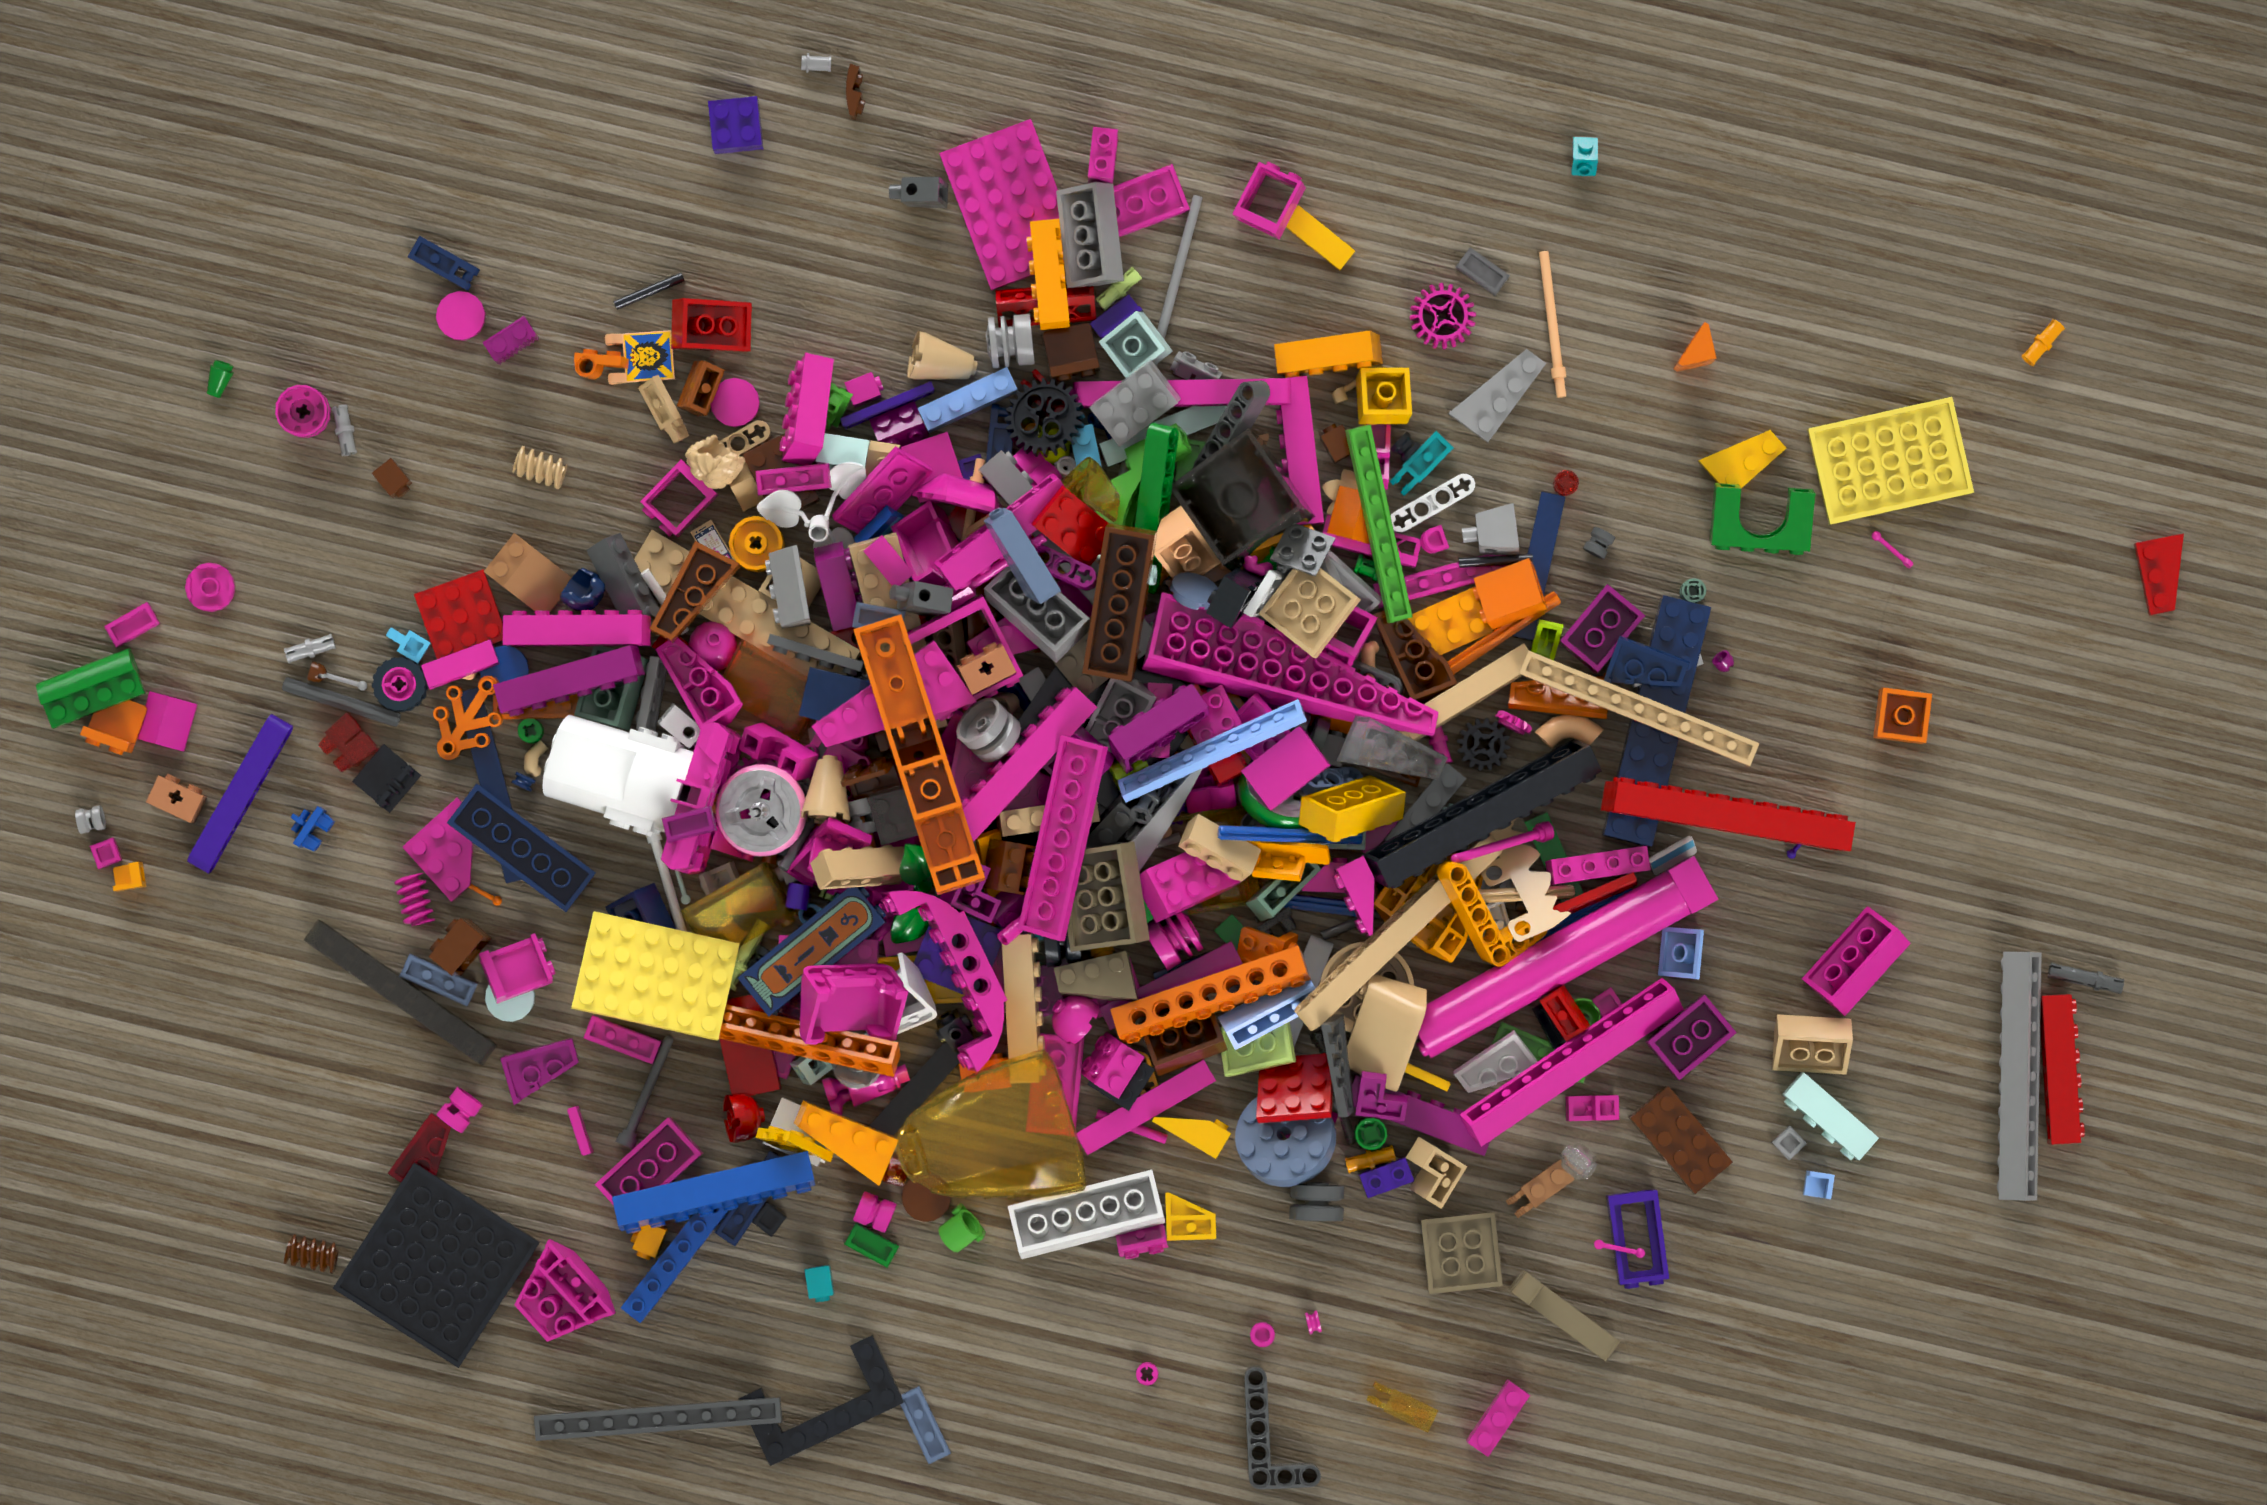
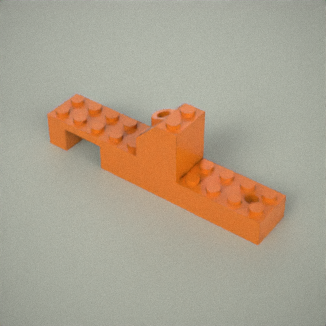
M900 614L853 629L937 895L984 881V872L971 837L902 615ZM883 643L890 645L888 652L881 651L880 647ZM918 751L924 754L921 760L914 758V754Z

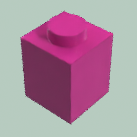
M872 372L844 382L847 391L853 394L851 401L854 408L882 397L880 391L884 390L879 376L874 378Z

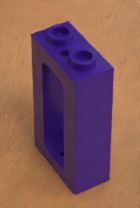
M1657 1189L1606 1195L1612 1244L1626 1247L1621 1205L1643 1202L1645 1204L1651 1248L1652 1268L1635 1272L1629 1270L1627 1253L1613 1250L1618 1284L1624 1285L1625 1289L1637 1288L1640 1282L1649 1281V1286L1664 1284L1663 1279H1669Z

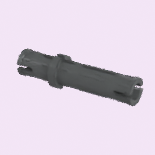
M2052 962L2048 970V978L2092 987L2095 991L2101 989L2121 994L2124 986V979L2103 975V972L2097 971V973Z

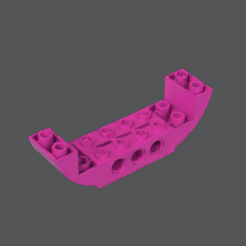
M907 890L881 892L883 896L880 899L884 910L887 913L890 912L891 915H901L920 905L918 912L924 922L928 921L931 930H929L930 937L935 944L939 943L942 950L939 953L945 966H950L953 972L950 976L955 987H960L964 994L961 999L966 1009H971L975 1017L972 1021L976 1030L983 1033V1035L957 1048L960 1053L957 1055L961 1066L963 1068L966 1067L970 1071L978 1072L990 1059L998 1045L1004 1022V1002L1007 1001V998L965 912L957 911L947 902L923 892ZM954 935L958 937V944L955 947L952 944ZM967 957L969 959V966L965 969L963 967V960ZM978 979L980 988L975 991L974 982Z

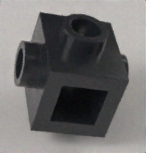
M957 1008L953 1011L944 1012L939 1017V1020L936 1021L938 1027L936 1034L943 1044L947 1042L954 1053L958 1051V1047L975 1039L970 1029L973 1026L966 1014L961 1015Z

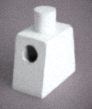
M672 703L657 722L690 749L692 745L696 746L700 728L695 720ZM686 727H690L693 730L690 736H686L683 733Z

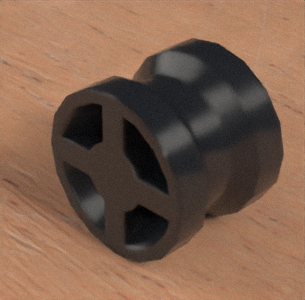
M1406 432L1390 450L1394 453L1397 452L1405 463L1421 444L1414 442L1411 439V435Z

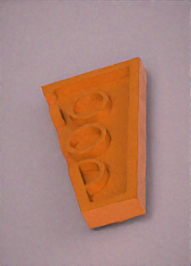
M1603 673V676H1597L1596 678L1604 680L1606 673ZM1535 680L1511 682L1508 709L1607 719V709Z

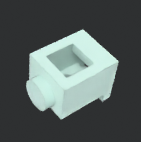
M800 1057L790 1063L803 1084L812 1085L832 1070V1064L814 1060L815 1064L810 1068L808 1063L814 1059Z

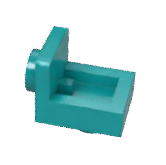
M1573 137L1572 175H1596L1598 138Z

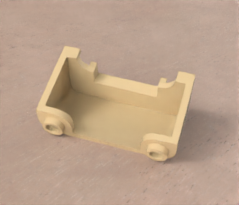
M1374 974L1359 990V995L1363 996L1362 1004L1349 1041H1347L1350 1070L1359 1075L1362 1074V1071L1387 1074L1385 1089L1397 1092L1425 1016L1427 989Z

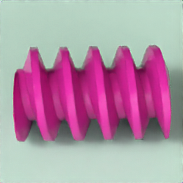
M423 873L401 877L394 882L395 885L402 886L397 891V895L405 896L399 901L400 905H407L406 908L401 910V914L409 915V917L403 920L404 924L417 926L435 921V918H427V915L432 913L433 909L425 908V905L430 903L431 899L423 898L429 892L427 889H421V886L427 883L426 880L418 878Z

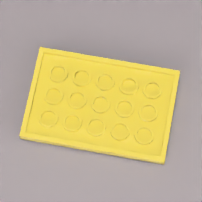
M1952 397L1807 429L1829 525L1974 493Z
M594 911L571 1009L718 1041L739 943Z

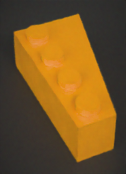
M1060 220L1030 221L1031 237H1027L1028 252L1033 251V260L1029 261L1030 275H1035L1036 284H1031L1032 299L1038 300V308H1033L1035 323L1040 322L1041 330L1070 327Z
M1372 331L1274 344L1277 374L1285 375V378L1299 377L1301 373H1309L1310 376L1324 374L1323 371L1327 370L1342 372L1347 371V368L1357 367V369L1383 364L1380 335Z
M803 1100L794 1124L880 1186L898 1139Z

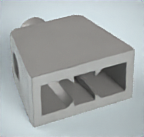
M1514 503L1475 514L1476 527L1462 528L1463 543L1478 541L1480 554L1519 555Z

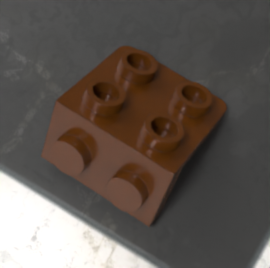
M1084 323L1044 332L1043 339L1051 379H1057V382L1072 380L1071 376L1081 375L1082 378L1094 376L1096 371H1100L1090 324Z
M885 756L873 759L871 761L872 764L862 766V763L848 767V771H846L841 780L842 787L849 785L854 801L902 787L893 757L886 759Z

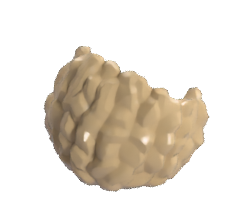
M716 435L706 437L705 440L702 439L700 442H695L685 453L686 462L690 466L692 475L697 480H702L711 489H722L726 487V484H731L743 469V464L745 463L744 457L731 452V448H725L722 442L719 443Z

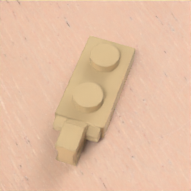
M659 375L653 376L639 386L638 389L660 430L664 429L669 434L673 443L686 439L689 436L686 426L683 424V419H681Z

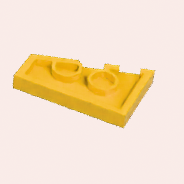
M1769 430L1705 457L1698 462L1717 483L1739 484L1742 488L1780 455L1786 447Z

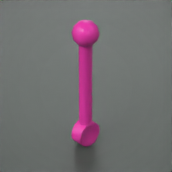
M1874 531L1872 533V539L1883 544L1903 562L1904 566L1909 569L1913 566V562L1905 558L1881 537L1880 532Z
M1600 1239L1594 1242L1596 1249L1606 1248L1635 1254L1638 1258H1642L1645 1255V1251L1642 1248L1635 1250L1606 1244Z

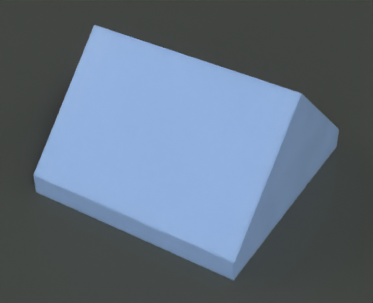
M1675 927L1663 929L1658 976L1699 979L1704 930Z

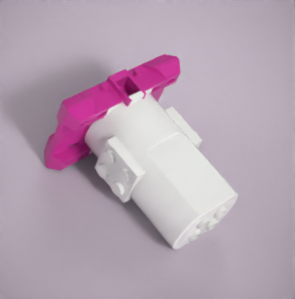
M568 715L560 724L552 740V749L544 766L543 793L547 797L603 813L605 818L610 819L609 824L629 830L631 825L634 826V832L652 837L653 832L660 834L661 831L665 832L662 818L707 806L712 807L715 824H717V798L724 783L736 771V766L742 752L739 750L742 737L733 729L719 723L705 724L701 727L693 752L686 750L687 747L681 745V742L676 737L662 734V737L659 738L657 737V732L643 727H639L638 731L630 729V732H626L577 716ZM714 832L667 843L666 840L661 860L668 868L690 875L704 873L711 853L709 846Z

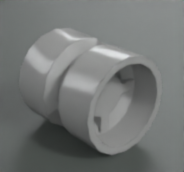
M874 797L848 802L851 820L848 824L849 826L860 829L867 834L882 831L880 819L874 815L877 810ZM865 816L864 823H862V820L860 819V817Z

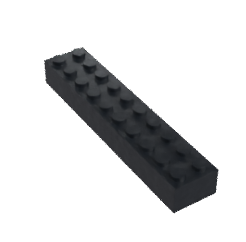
M1572 739L1367 851L1362 856H1364L1374 876V881L1387 888H1397L1405 883L1404 880L1410 876L1416 877L1423 874L1430 865H1438L1448 859L1447 856L1452 853L1465 851L1472 842L1487 839L1492 831L1507 828L1512 824L1511 821L1518 817L1524 818L1529 816L1534 808L1549 805L1554 801V797L1560 794L1566 795L1575 790L1574 786L1582 782L1588 783L1594 780L1596 774L1602 772L1601 767L1590 745Z

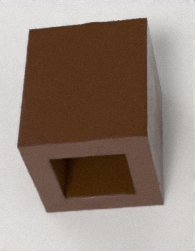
M1332 424L1322 430L1324 434L1320 437V440L1334 464L1350 456L1343 424L1338 427L1336 424Z
M392 458L372 472L373 476L392 498L396 496L400 498L410 490L408 486L412 482Z

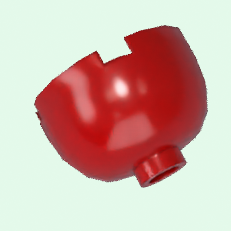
M725 1095L723 1112L727 1111V1120H724L729 1141L740 1143L751 1140L756 1136L761 1123L765 1122L764 1109L759 1108L756 1100L749 1095Z

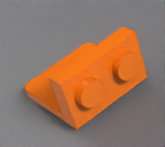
M128 700L94 713L89 726H83L80 735L87 737L85 742L99 747L100 743L110 746L108 751L119 755H123L124 751L132 753L147 712V707Z
M1246 926L1241 929L1237 952L1243 964L1298 946V934L1288 932L1280 937H1276ZM1280 969L1276 976H1284L1287 973V969ZM1264 977L1255 978V980L1260 982L1264 979Z

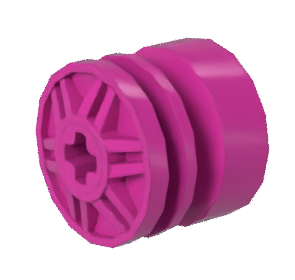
M295 385L287 388L280 394L276 402L275 415L279 425L286 432L297 437L310 438L319 435L327 427L330 421L331 408L328 399L320 391L308 385ZM305 405H307L310 415H305L304 419H301L302 415L298 413L299 408L304 409Z
M1183 911L1175 914L1177 918L1173 921L1170 917L1166 918V925L1163 927L1159 922L1156 923L1154 919L1147 923L1149 942L1167 970L1181 963L1178 953L1181 949L1189 957L1193 956L1188 947L1191 943H1193L1198 952L1204 949L1201 945L1198 931L1188 915Z

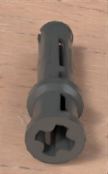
M1166 785L1138 798L1137 805L1132 807L1130 811L1131 817L1135 821L1142 824H1147L1151 821L1152 812L1159 806L1160 795Z

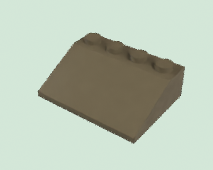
M1134 841L1085 849L1067 929L1071 952L1150 940Z

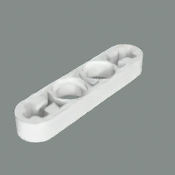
M1460 474L1391 514L1394 532H1406L1469 496L1475 488V481L1472 476ZM1460 479L1469 481L1468 491L1465 492L1464 489L1456 492L1459 497L1454 498L1453 491L1448 485L1452 484L1454 489L1460 484ZM1438 491H1446L1450 496L1449 502L1446 504L1438 503L1435 498ZM1417 503H1424L1428 506V513L1425 516H1418L1415 513L1414 507ZM1409 508L1411 516L1416 521L1412 523L1410 518L1404 522V528L1400 526L1395 527L1393 524L1396 521L1395 516L1399 515L1400 518L1407 516L1408 513L1405 510Z

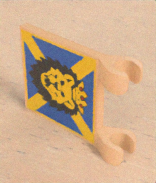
M671 330L605 335V344L607 346L623 344L624 357L629 359L628 369H625V373L608 374L609 384L646 382L656 375H659L661 380H675L673 349H671Z

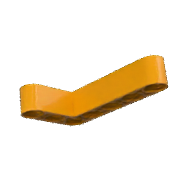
M1446 860L1439 864L1437 868L1438 878L1483 961L1502 967L1547 934V931H1544L1522 942L1514 940L1512 943L1513 936L1508 925L1499 931L1467 867L1451 860ZM1520 921L1515 925L1514 929L1518 935H1526L1530 932L1531 927L1528 922Z

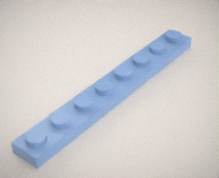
M1297 699L1118 780L1125 802L1139 798L1148 792L1161 788L1168 783L1306 722L1307 720L1300 701Z

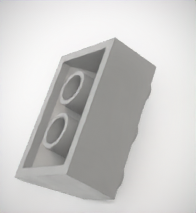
M797 545L769 553L770 560H765L767 575H772L774 584L769 585L771 600H777L778 608L773 609L775 623H780L782 629L810 625L811 621Z

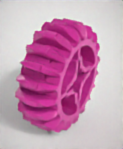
M1439 283V291L1435 290L1434 285H1430V294L1424 289L1420 292L1424 299L1415 297L1414 301L1419 306L1412 305L1410 310L1417 314L1410 315L1409 319L1418 322L1411 326L1412 330L1418 328L1421 330L1416 334V337L1426 336L1423 344L1427 345L1431 339L1434 341L1432 348L1436 349L1438 342H1442V349L1445 350L1448 341L1452 348L1456 347V338L1459 342L1463 343L1465 339L1462 333L1470 336L1471 331L1466 326H1475V322L1468 320V318L1475 317L1476 312H1468L1469 309L1474 307V303L1465 304L1469 295L1466 294L1461 298L1459 295L1462 292V288L1459 287L1456 293L1451 292L1453 284H1449L1448 289L1444 290V284ZM1438 297L1450 298L1444 306H1436L1429 303L1430 300ZM1455 303L1461 308L1463 314L1462 324L1452 315V308ZM1449 306L1450 308L1446 316L1449 317V320L1444 319L1436 326L1439 317L1436 313H1442ZM1423 308L1434 319L1430 330L1423 321ZM1443 326L1457 330L1450 335L1436 334Z

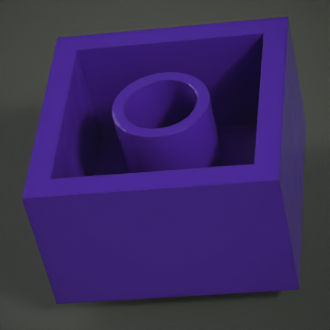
M757 96L708 101L712 147L715 154L764 149L760 107Z

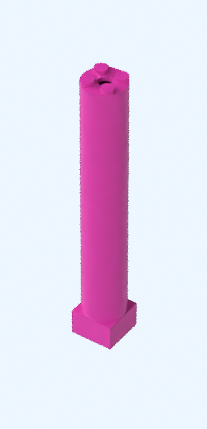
M1695 856L1683 860L1660 875L1537 942L1502 967L1494 966L1426 1004L1425 1016L1417 1036L1420 1042L1416 1043L1423 1057L1427 1055L1430 1058L1437 1056L1682 918L1717 901L1718 897Z

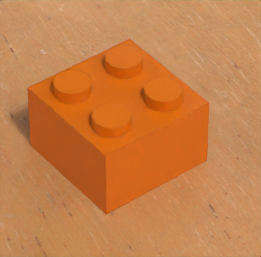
M1891 688L1879 689L1873 738L1916 744L1926 743L1932 694Z

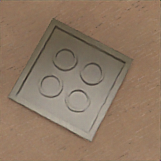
M1495 1212L1421 1219L1428 1294L1503 1286Z

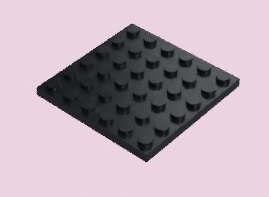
M414 1162L333 1289L459 1368L540 1241Z

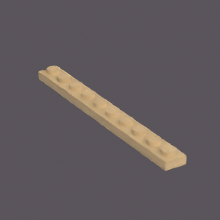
M1529 650L1519 672L1522 676L1749 767L1759 746L1758 742Z

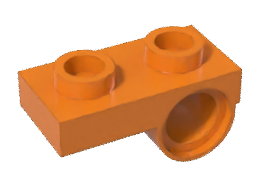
M583 349V353H575L574 355L576 372L588 379L599 378L603 373L604 367L628 369L629 359L622 357L621 352L607 351L606 355H600L598 350ZM589 361H592L593 368L589 373H586L585 366Z

